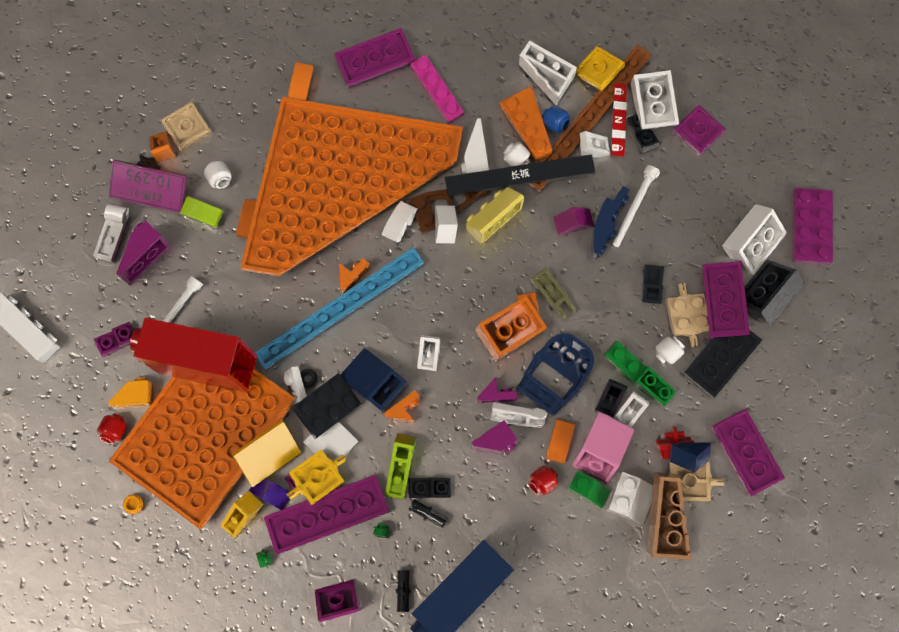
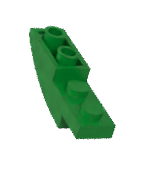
M615 341L603 355L616 367L615 369L622 376L663 407L675 395L676 391L649 366L641 363L618 341Z

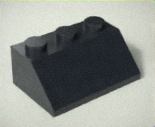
M766 260L744 287L747 314L755 321L771 326L804 285L798 271L791 267Z

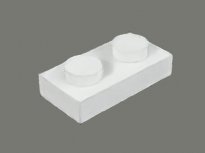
M298 366L291 367L284 372L285 384L288 386L290 394L296 398L293 406L306 397Z

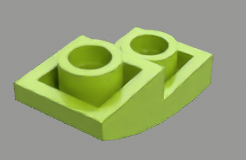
M187 196L180 214L216 228L224 210Z

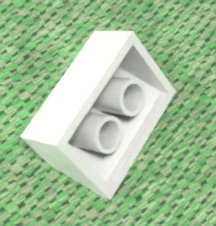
M755 204L722 247L730 259L734 262L741 261L742 268L754 275L787 232L772 208Z

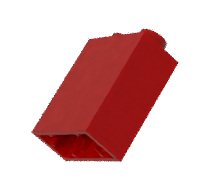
M144 318L142 328H136L130 339V350L134 352L133 357L158 374L248 393L258 355L237 336Z

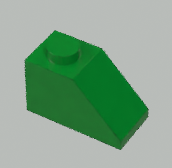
M580 471L575 472L566 489L601 509L611 492L598 481Z

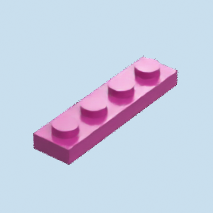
M426 55L410 63L411 69L448 124L464 116L463 109Z

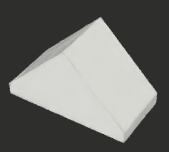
M435 206V243H455L458 227L455 206Z
M421 335L417 369L437 370L441 343L440 337Z
M633 391L613 419L620 423H625L631 428L650 403Z

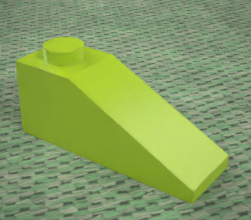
M397 433L393 445L385 496L404 500L417 437Z

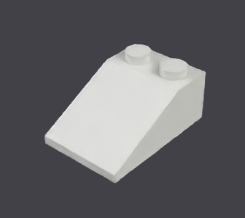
M671 70L634 75L630 84L641 129L679 125Z

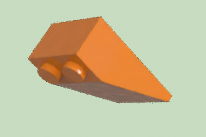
M525 296L479 323L475 331L496 362L546 330L547 326L528 297Z

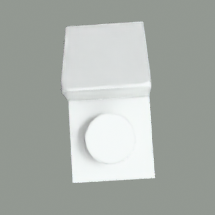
M588 131L579 133L581 156L592 154V157L595 158L611 155L608 137Z

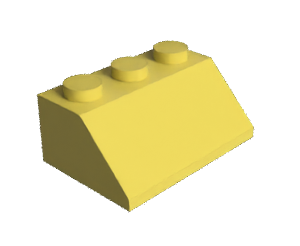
M509 187L504 191L502 189L499 190L490 203L487 201L481 206L480 212L469 216L466 220V230L480 244L484 243L522 209L524 196Z

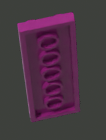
M376 475L331 491L312 506L307 500L264 516V520L275 553L279 555L390 512Z

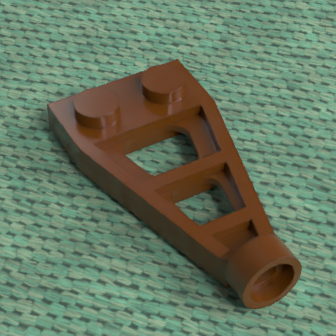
M446 189L425 192L408 199L409 205L418 208L415 219L422 235L435 230V214L431 207L432 201L442 199L447 202L448 206H453L450 200L451 196H447ZM486 191L477 192L476 195L474 193L464 194L466 200L455 207L456 215L481 197L486 196Z

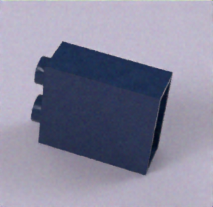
M485 540L481 541L413 611L412 615L417 620L411 625L410 629L413 632H455L514 569Z

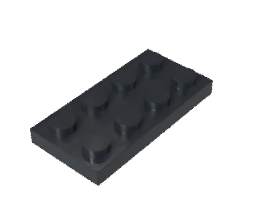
M751 330L749 335L714 337L683 374L714 399L761 343L762 339Z

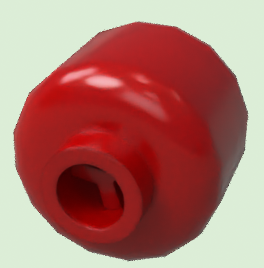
M115 413L104 416L97 428L99 439L108 444L119 442L127 428L126 423L123 421L124 418Z
M541 466L530 474L529 487L536 495H547L557 487L558 474L553 468Z

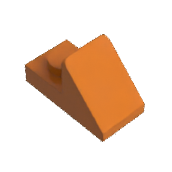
M364 258L353 264L351 272L339 262L340 289L343 294L350 290L369 270V262Z
M414 390L384 413L385 417L391 420L414 423L406 409L409 408L411 410L419 404L420 395Z

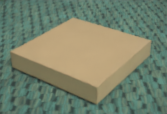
M192 101L160 120L179 151L212 133Z

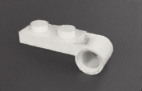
M112 203L107 204L104 212L105 223L93 254L95 258L110 262L114 261L129 217V208Z

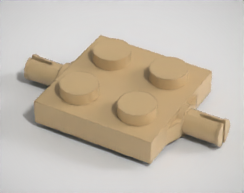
M686 283L678 284L680 295L665 300L672 334L675 337H689L691 348L698 347L697 335L709 332L704 293L688 294Z
M669 461V473L675 474L681 480L683 501L710 502L712 485L724 486V482H717L724 481V477L712 478L710 461L695 473Z

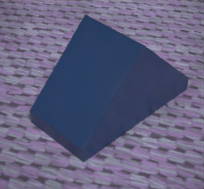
M671 443L669 461L695 473L709 461L711 443Z

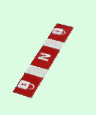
M621 83L614 84L611 155L624 157L628 85Z

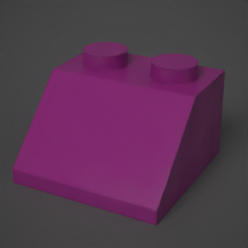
M503 420L471 442L472 450L498 455L504 452L507 455L515 449L518 439L505 420Z

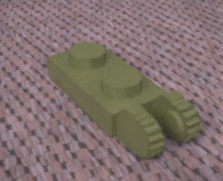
M547 268L530 279L563 321L567 319L566 313L559 306L563 302L571 313L574 314L577 311L569 300V296Z

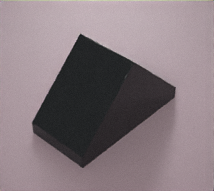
M609 379L605 384L595 410L613 417L628 386Z

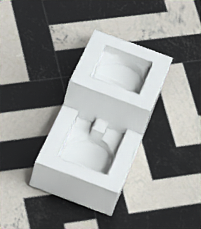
M400 201L387 221L381 235L400 243L407 225L411 226L418 208Z

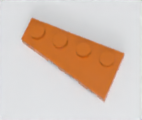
M531 86L499 102L501 109L528 150H530L536 162L552 154V147Z

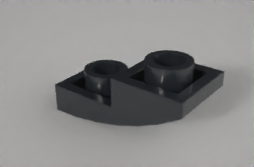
M637 114L627 117L631 132L642 153L659 147V141L652 128L642 130Z
M409 478V498H451L450 478Z

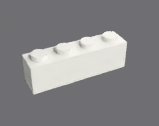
M0 293V325L37 361L44 364L60 348L56 343L58 339L50 332L46 334L42 330L44 326L38 320L33 321L30 318L31 313L24 307L20 309L16 305L18 301L10 294L6 296Z

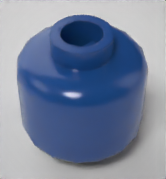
M551 106L549 109H545L542 114L544 126L555 133L565 131L570 124L569 113L558 106Z

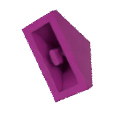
M572 207L553 217L558 235L594 227L591 211L588 208Z

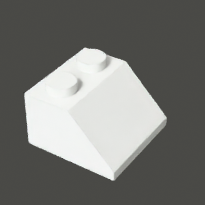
M625 472L619 473L606 511L644 525L651 505L653 485Z

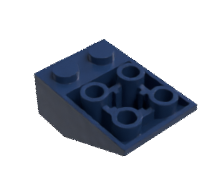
M365 348L341 373L344 381L382 414L408 386L407 381Z

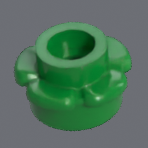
M377 523V527H373V536L388 539L389 533H392L391 530H388L389 526Z
M261 549L262 551L256 553L260 568H269L268 564L272 563L269 551L264 552V549Z

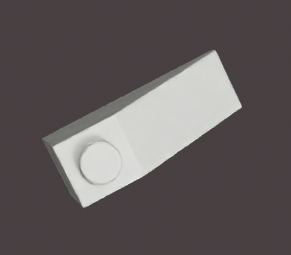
M481 118L476 120L464 155V163H461L462 174L489 170Z

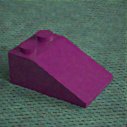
M146 220L136 225L131 233L116 273L129 286L170 247L168 242Z

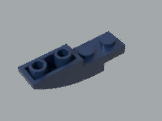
M622 186L614 201L607 197L601 207L592 234L591 252L593 259H596L598 255L602 257L607 249L605 243L607 240L612 241L617 232L614 230L617 225L615 220L620 213L617 210L620 205L624 207L629 199V196H627L629 189L625 186Z

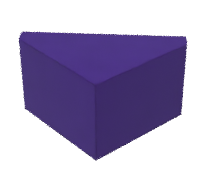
M265 478L254 487L251 486L249 489L251 493L280 510H283L289 501V497L286 495L289 491L268 478Z

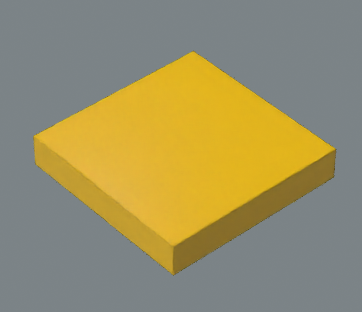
M596 46L577 66L575 76L603 91L625 67V62Z

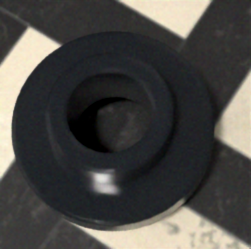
M304 369L300 372L304 388H312L316 385L318 376L314 370ZM308 375L312 377L310 382L305 381V377Z

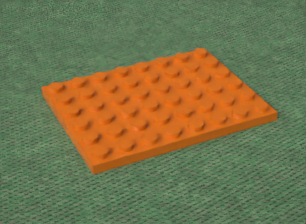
M255 369L248 393L172 377L109 459V462L202 530L243 474L232 453L281 421L293 406L296 398Z

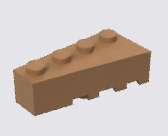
M654 472L646 551L652 557L692 560L689 549V535L686 528V515L684 514L681 480L675 474Z

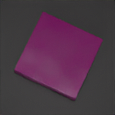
M698 105L673 129V132L700 156L726 129L704 108Z

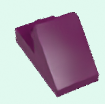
M495 377L478 396L477 403L516 402L517 391H512V388L500 389V392H497Z

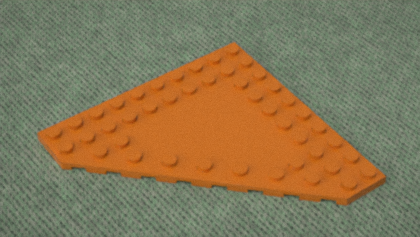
M282 97L242 258L241 270L281 276L457 163L463 127Z

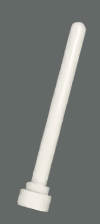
M646 166L643 172L645 179L613 241L614 247L620 246L650 183L658 178L660 170L656 167Z
M190 276L187 280L186 290L163 321L171 323L191 294L197 290L199 291L203 284Z

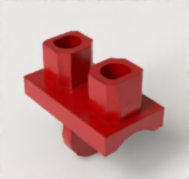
M671 426L670 432L664 433L665 439L655 440V445L659 449L662 459H669L671 443H695L694 440H691L690 436L685 437L684 431H677L676 426Z

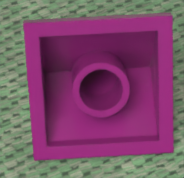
M354 580L315 590L319 622L361 611Z

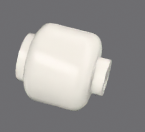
M511 142L503 151V154H505L503 159L511 167L529 164L531 161L529 159L530 150L521 142Z
M212 161L204 170L205 178L211 187L223 189L229 185L232 175L224 162Z
M666 336L656 345L658 352L656 356L662 363L667 361L669 364H674L684 355L683 348L685 346L675 336Z

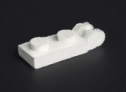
M493 402L490 420L496 422L505 420L507 424L543 428L547 412L540 408L532 410Z

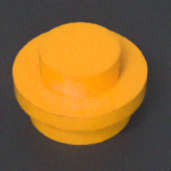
M136 494L128 495L123 501L124 510L129 514L139 513L143 508V499Z

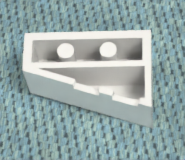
M531 41L527 43L519 58V66L557 106L574 79L577 67Z

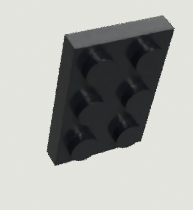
M337 373L294 405L292 410L313 438L317 439L362 403L341 375Z

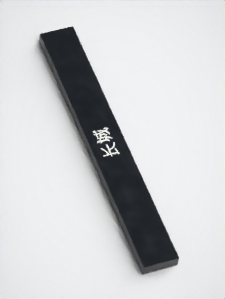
M592 154L447 176L444 180L447 196L449 197L595 174Z

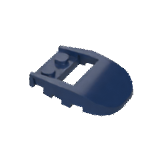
M557 334L533 356L516 390L553 417L583 387V383L587 376H589L594 364V356L591 349L571 334ZM541 362H544L573 384L563 398L532 376Z

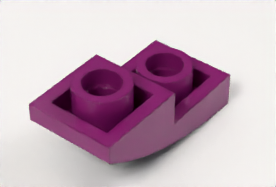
M130 321L112 328V331L94 338L101 357H105L130 344L131 335L134 331Z

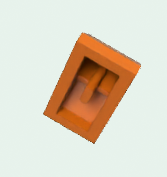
M167 131L149 137L150 151L158 163L176 157Z

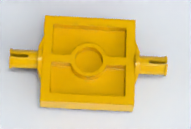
M320 450L288 473L295 483V488L286 493L287 497L292 500L301 494L308 500L311 506L344 483L337 468L346 462V459L343 458L344 456L341 454L332 461Z

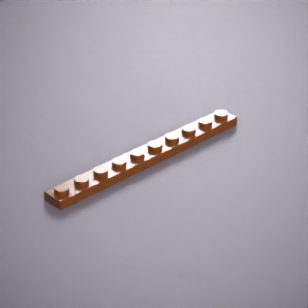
M637 44L625 58V67L603 91L599 90L552 146V154L542 158L540 162L568 158L580 144L579 133L584 131L590 132L614 103V84L629 85L633 76L639 73L652 54ZM549 181L529 185L540 193Z

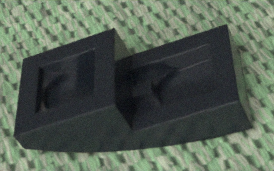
M644 265L642 302L661 304L664 266Z

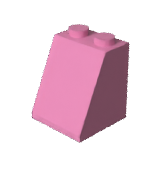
M599 412L585 437L572 467L607 484L620 466L634 429L625 423L618 422L609 415Z

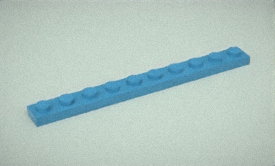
M414 247L256 351L257 359L265 370L424 265V261Z

